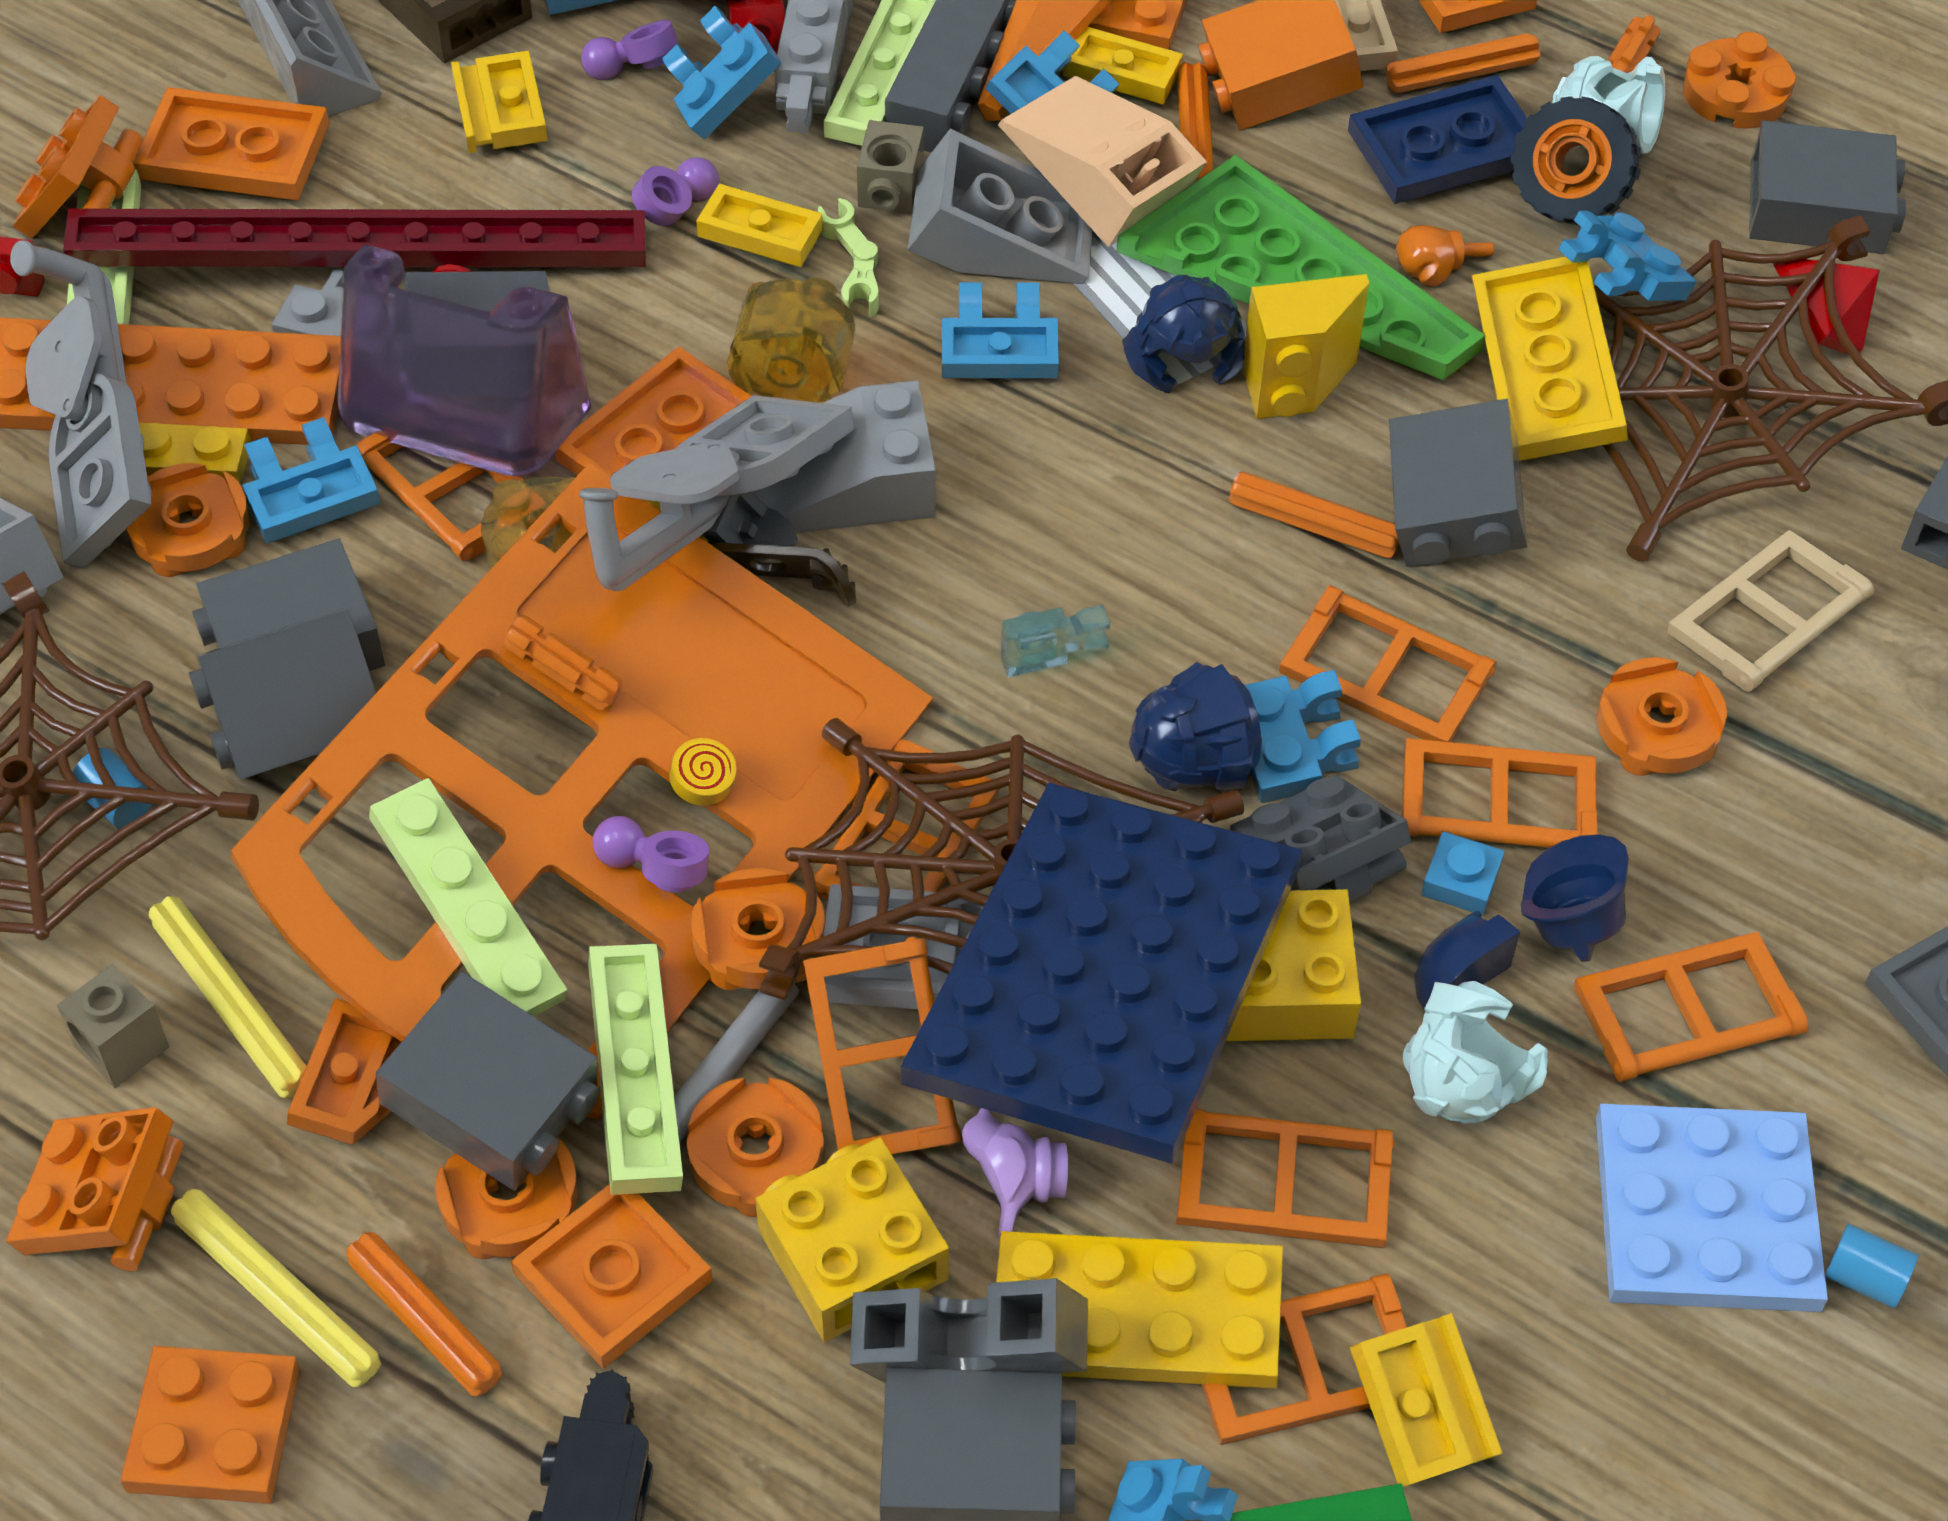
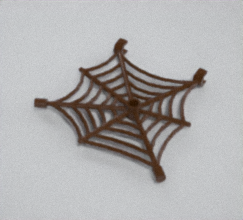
M1862 215L1845 219L1834 225L1827 235L1828 242L1816 247L1784 254L1739 252L1722 248L1719 240H1712L1709 243V252L1686 270L1693 277L1711 263L1712 277L1698 290L1690 294L1687 300H1677L1672 303L1651 307H1622L1609 298L1599 287L1594 285L1598 306L1615 317L1613 344L1610 349L1613 369L1623 344L1624 324L1638 333L1628 363L1617 381L1621 401L1633 400L1652 419L1672 444L1682 462L1667 487L1653 457L1634 428L1626 420L1628 438L1645 462L1661 496V500L1652 514L1641 488L1613 443L1602 445L1613 459L1628 485L1645 523L1639 525L1626 548L1630 557L1637 561H1647L1661 538V528L1687 512L1720 498L1754 489L1795 485L1801 492L1808 491L1810 489V482L1805 476L1817 461L1835 445L1873 425L1918 415H1924L1928 424L1932 426L1948 424V380L1931 385L1920 394L1918 399H1913L1889 383L1863 359L1845 332L1837 311L1834 291L1835 259L1852 261L1868 256V252L1860 238L1867 237L1870 234V229ZM1822 255L1811 272L1805 274L1758 277L1724 272L1723 258L1766 264L1788 263ZM1823 275L1827 311L1840 343L1854 363L1875 384L1892 397L1873 396L1845 378L1822 353L1810 327L1806 298ZM1726 283L1762 287L1801 284L1791 299L1754 301L1727 297ZM1713 288L1714 304L1688 318L1663 324L1647 325L1636 317L1676 312L1699 301ZM1627 291L1618 296L1627 297L1640 295L1638 291ZM1728 307L1755 311L1782 309V311L1773 323H1749L1729 321ZM1797 311L1799 313L1801 330L1815 360L1838 385L1852 394L1826 392L1805 376L1788 350L1786 325ZM1716 314L1717 328L1698 339L1674 344L1660 334L1689 328ZM1730 331L1765 332V334L1754 348L1731 342ZM1718 338L1719 345L1708 352L1690 355L1685 352L1701 348ZM1776 339L1778 340L1780 356L1795 380L1810 391L1793 390L1774 373L1765 354ZM1648 340L1660 349L1654 369L1640 387L1624 388L1637 366L1645 342ZM1733 353L1747 357L1741 366L1734 364ZM1720 355L1721 366L1715 371L1702 364ZM1669 356L1684 366L1682 378L1675 386L1652 387L1662 374ZM1758 364L1767 380L1776 388L1748 386L1749 375ZM1693 373L1709 384L1687 386L1691 381ZM1712 398V410L1702 428L1693 411L1681 399ZM1667 399L1685 416L1696 437L1688 452H1686L1681 441L1668 423L1647 400ZM1747 399L1770 402L1754 411L1747 403ZM1788 402L1800 403L1785 411L1769 428L1761 421L1762 417ZM1815 405L1837 406L1822 412L1801 427L1783 447L1774 437L1791 418ZM1857 408L1890 410L1869 416L1844 428L1826 440L1808 457L1800 468L1797 467L1788 455L1806 435L1832 418ZM1748 425L1757 436L1733 439L1706 446L1715 431L1731 426ZM1765 446L1770 453L1767 455L1743 457L1715 465L1688 478L1701 457L1731 449ZM1776 463L1786 473V476L1753 479L1719 488L1686 502L1669 512L1680 493L1710 477L1742 467Z
M25 571L2 583L23 616L24 621L0 649L1 664L23 640V655L0 683L1 698L22 673L21 696L0 718L1 733L20 712L19 726L0 745V758H2L18 743V755L10 756L0 764V798H2L0 800V834L11 832L22 835L25 857L0 851V862L27 868L28 882L0 879V889L30 893L31 903L0 899V909L32 914L33 924L0 921V932L35 934L38 940L43 941L49 937L52 929L91 895L130 864L170 837L214 811H218L219 816L223 818L253 821L259 811V799L255 794L223 791L218 797L195 781L170 755L153 726L145 699L153 691V684L145 680L132 689L92 676L75 665L58 648L51 636L43 617L50 610ZM38 634L49 654L69 673L91 686L123 697L108 709L103 710L78 702L55 688L37 667ZM36 682L48 696L73 711L95 717V719L82 729L55 720L35 703ZM136 705L143 731L158 757L185 786L196 794L167 791L147 775L126 747L118 718ZM34 715L51 729L72 737L60 746L55 745L34 729ZM109 726L115 748L131 774L148 789L116 786L103 764L96 735ZM33 741L50 753L36 765L32 761ZM86 744L92 765L103 784L79 782L70 768L68 757ZM59 766L64 780L47 779L44 776ZM51 793L73 796L55 807L36 826L35 810L40 809L47 803ZM91 798L109 799V801L74 825L40 857L38 840L63 815ZM127 801L158 805L123 826L90 850L44 890L42 870L77 837L105 815ZM14 806L19 809L21 824L2 822ZM177 807L196 809L165 827L121 857L48 918L46 903L87 866L129 835Z
M833 718L824 726L822 738L845 756L853 754L857 757L860 775L859 787L853 807L835 829L804 848L790 847L785 852V857L788 861L798 862L803 874L806 889L805 914L794 939L787 948L771 944L759 962V967L768 970L765 979L761 983L760 993L786 1000L796 981L800 962L809 958L871 948L869 946L845 944L872 933L920 937L962 949L967 940L964 937L922 926L897 923L915 916L956 919L974 926L979 915L959 908L940 906L958 899L984 906L989 896L977 892L991 886L994 888L1022 834V830L1024 831L1028 820L1022 818V804L1035 809L1039 802L1038 799L1023 791V776L1044 786H1047L1048 783H1053L1079 790L1025 765L1024 752L1100 787L1153 805L1179 811L1172 815L1200 823L1205 819L1215 823L1242 815L1244 813L1243 799L1237 790H1232L1205 798L1204 805L1198 806L1151 793L1104 777L1025 741L1023 736L1019 734L1013 735L1011 740L974 750L947 753H907L871 748L861 743V735L839 718ZM1010 752V757L977 768L934 774H900L884 761L946 764L979 760ZM870 767L889 782L890 801L883 820L867 837L844 850L823 849L839 839L862 812L870 786ZM1009 769L1008 775L972 786L925 793L916 786L976 779ZM1009 786L1008 796L979 807L950 812L938 803L972 797ZM899 791L916 803L908 830L894 846L884 853L862 852L874 845L891 827L899 806ZM1008 807V823L995 829L974 831L963 822L964 820L985 817ZM925 811L943 824L938 840L922 856L900 855L916 837L925 816ZM952 832L961 838L958 848L948 857H936L947 846ZM1007 836V840L1000 842L996 847L989 842V840H996ZM971 846L989 861L962 858L965 857ZM810 863L834 864L837 866L842 891L841 916L836 932L802 945L816 915L817 887ZM848 866L874 867L879 887L877 915L849 927L852 918L853 890ZM886 868L910 870L913 885V902L888 911L890 886ZM922 871L943 872L948 878L951 887L924 897ZM957 873L978 874L979 876L960 882ZM927 956L929 968L946 974L950 973L954 964Z

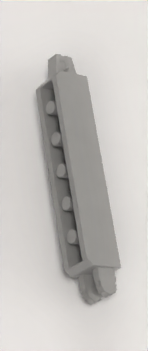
M788 0L777 53L781 64L774 70L776 110L785 111L788 118L786 122L787 132L809 133L813 113H828L836 96L854 0Z

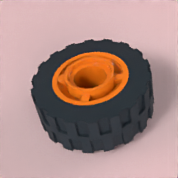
M1568 96L1560 98L1561 101L1555 103L1548 102L1542 105L1539 112L1535 115L1531 114L1524 121L1526 125L1521 133H1517L1514 140L1516 143L1514 153L1511 152L1510 163L1514 166L1512 177L1514 184L1519 186L1521 190V197L1534 208L1533 210L1541 215L1568 224H1577L1574 219L1579 211H1589L1596 216H1604L1608 213L1613 214L1621 208L1619 205L1625 198L1629 199L1633 193L1632 187L1635 180H1639L1641 169L1638 168L1639 159L1642 158L1641 148L1637 146L1635 139L1637 135L1634 129L1629 126L1626 119L1619 112L1593 98L1583 96L1581 98H1573ZM1576 146H1584L1589 154V163L1586 169L1578 175L1568 176L1563 166L1565 155Z

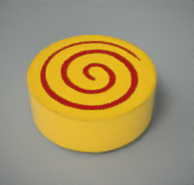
M709 738L689 740L682 744L673 756L669 771L671 786L675 793L688 803L699 806L716 804L722 801L731 791L736 776V761L730 750L716 740Z

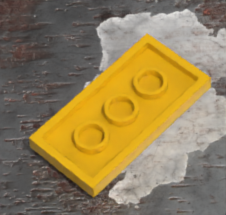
M1565 256L1472 275L1496 399L1508 398L1518 438L1519 460L1522 461L1627 441V424L1588 261L1572 263Z
M1001 1231L996 1282L1057 1278L1088 1299L1087 1371L1062 1373V1377L1186 1384L1212 1383L1227 1386L1277 1389L1283 1246Z

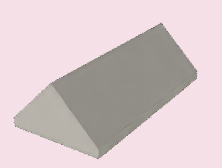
M238 0L292 103L326 107L328 116L375 102L380 97L382 92L331 0Z

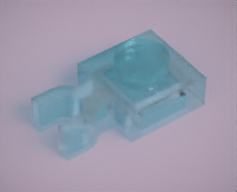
M1103 604L1082 609L1070 617H1065L1063 609L1060 607L1042 612H1026L1016 618L1003 620L1001 660L1007 676L1012 677L1067 664L1068 652L1077 650L1093 652L1109 648V641L1104 630L1110 629V621Z

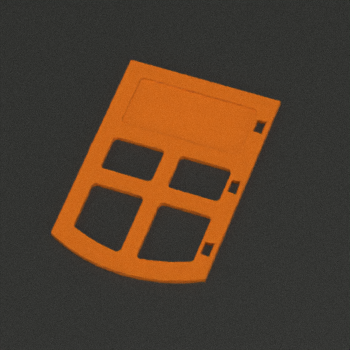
M589 462L233 847L231 858L258 905L291 948L334 992L380 1029L402 1042L442 995L441 991L462 968L463 963L436 922L403 959L397 961L387 959L333 902L300 855L383 763L388 761L397 762L420 779L425 780L429 778L437 791L502 836L504 843L485 865L513 907L540 875L548 872L554 873L662 949L664 957L659 962L668 1035L711 981L710 972L700 964L692 945L691 914L694 906H691L674 893L658 888L654 883L647 880L642 871L634 865L625 868H612L602 863L594 852L593 836L585 831L584 823L634 766L644 765L670 782L669 771L676 750L682 744L692 739H713L722 743L730 750L735 758L737 770L729 794L722 801L704 807L749 837L753 843V847L733 872L748 868H771L789 874L790 882L800 867L798 862H791L786 859V850L790 847L804 848L830 832L855 800L860 783L857 757L853 754L845 756L822 738V730L827 722L833 718H839L861 735V743L864 746L893 750L898 741L905 738L928 709L933 697L700 537L693 540L624 590L611 591L605 589L596 576L586 527L584 499L580 498L579 492L585 488L611 489V476ZM618 495L617 499L613 500L619 542L661 514V510L644 499ZM557 523H560L572 536L554 553L539 543ZM520 616H528L544 627L543 635L547 637L550 633L555 634L594 660L595 662L592 665L594 669L598 670L599 667L603 666L618 676L622 681L618 696L605 710L596 709L581 698L584 692L579 689L575 693L571 692L532 666L533 658L528 656L524 660L508 650L504 645L505 635L514 621ZM440 651L454 665L434 684L418 674ZM482 657L492 658L596 732L597 736L546 794H531L427 720L426 715L477 659ZM869 767V779L871 780L876 772ZM315 789L320 796L329 802L309 824H306L291 813ZM758 921L750 922V930L746 933H749ZM596 1040L587 1050L597 1056ZM597 1060V1086L600 1088L599 1070H598V1060ZM601 1090L594 1107L586 1117L600 1120L603 1116Z

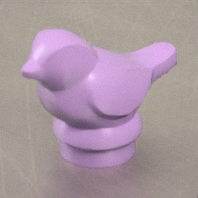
M983 1108L965 1124L962 1131L963 1144L967 1151L979 1161L1000 1204L1001 1216L998 1237H1001V1231L1013 1232L1018 1213L1030 1199L1033 1198L1035 1201L1046 1203L1049 1198H1065L1068 1180L1066 1143L1050 1142L1048 1137L1033 1140L1024 1128L1015 1124L1000 1123L990 1114L989 1110Z

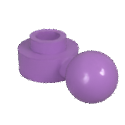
M670 20L656 21L633 30L619 42L606 37L592 39L583 48L581 63L583 69L590 77L597 80H608L616 77L621 72L624 63L628 61L631 64L642 63L644 69L664 64L662 58L676 44H679V40Z
M700 157L685 160L680 164L676 172L666 167L654 166L647 169L632 189L633 203L637 210H645V218L648 221L660 226H671L680 220L690 208L692 201H704L712 196L719 184V175L717 169L710 161Z
M613 816L605 819L594 832L593 849L602 863L612 868H625L633 865L635 862L642 863L644 877L664 891L684 892L700 884L707 877L709 846L706 841L695 834L684 831H663L646 837L639 824L625 816Z

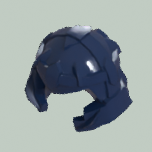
M1177 275L1163 284L1152 287L1149 292L1150 297L1145 303L1143 312L1137 317L1136 325L1131 328L1128 335L1122 340L1126 358L1133 372L1157 390L1170 393L1176 379L1165 373L1167 366L1158 354L1165 350L1184 361L1201 364L1212 359L1220 352V365L1212 374L1213 381L1221 385L1225 381L1234 378L1243 367L1246 338L1240 319L1241 315L1235 300L1222 287L1212 282L1209 277L1196 278L1189 277L1188 275Z
M1198 662L1173 677L1169 685L1153 691L1141 701L1136 709V716L1132 724L1129 747L1135 762L1141 761L1145 770L1155 778L1157 784L1166 790L1175 792L1178 789L1214 785L1215 789H1220L1223 793L1230 790H1243L1249 774L1259 764L1262 746L1259 715L1249 690L1237 676L1230 675L1223 664L1213 668Z

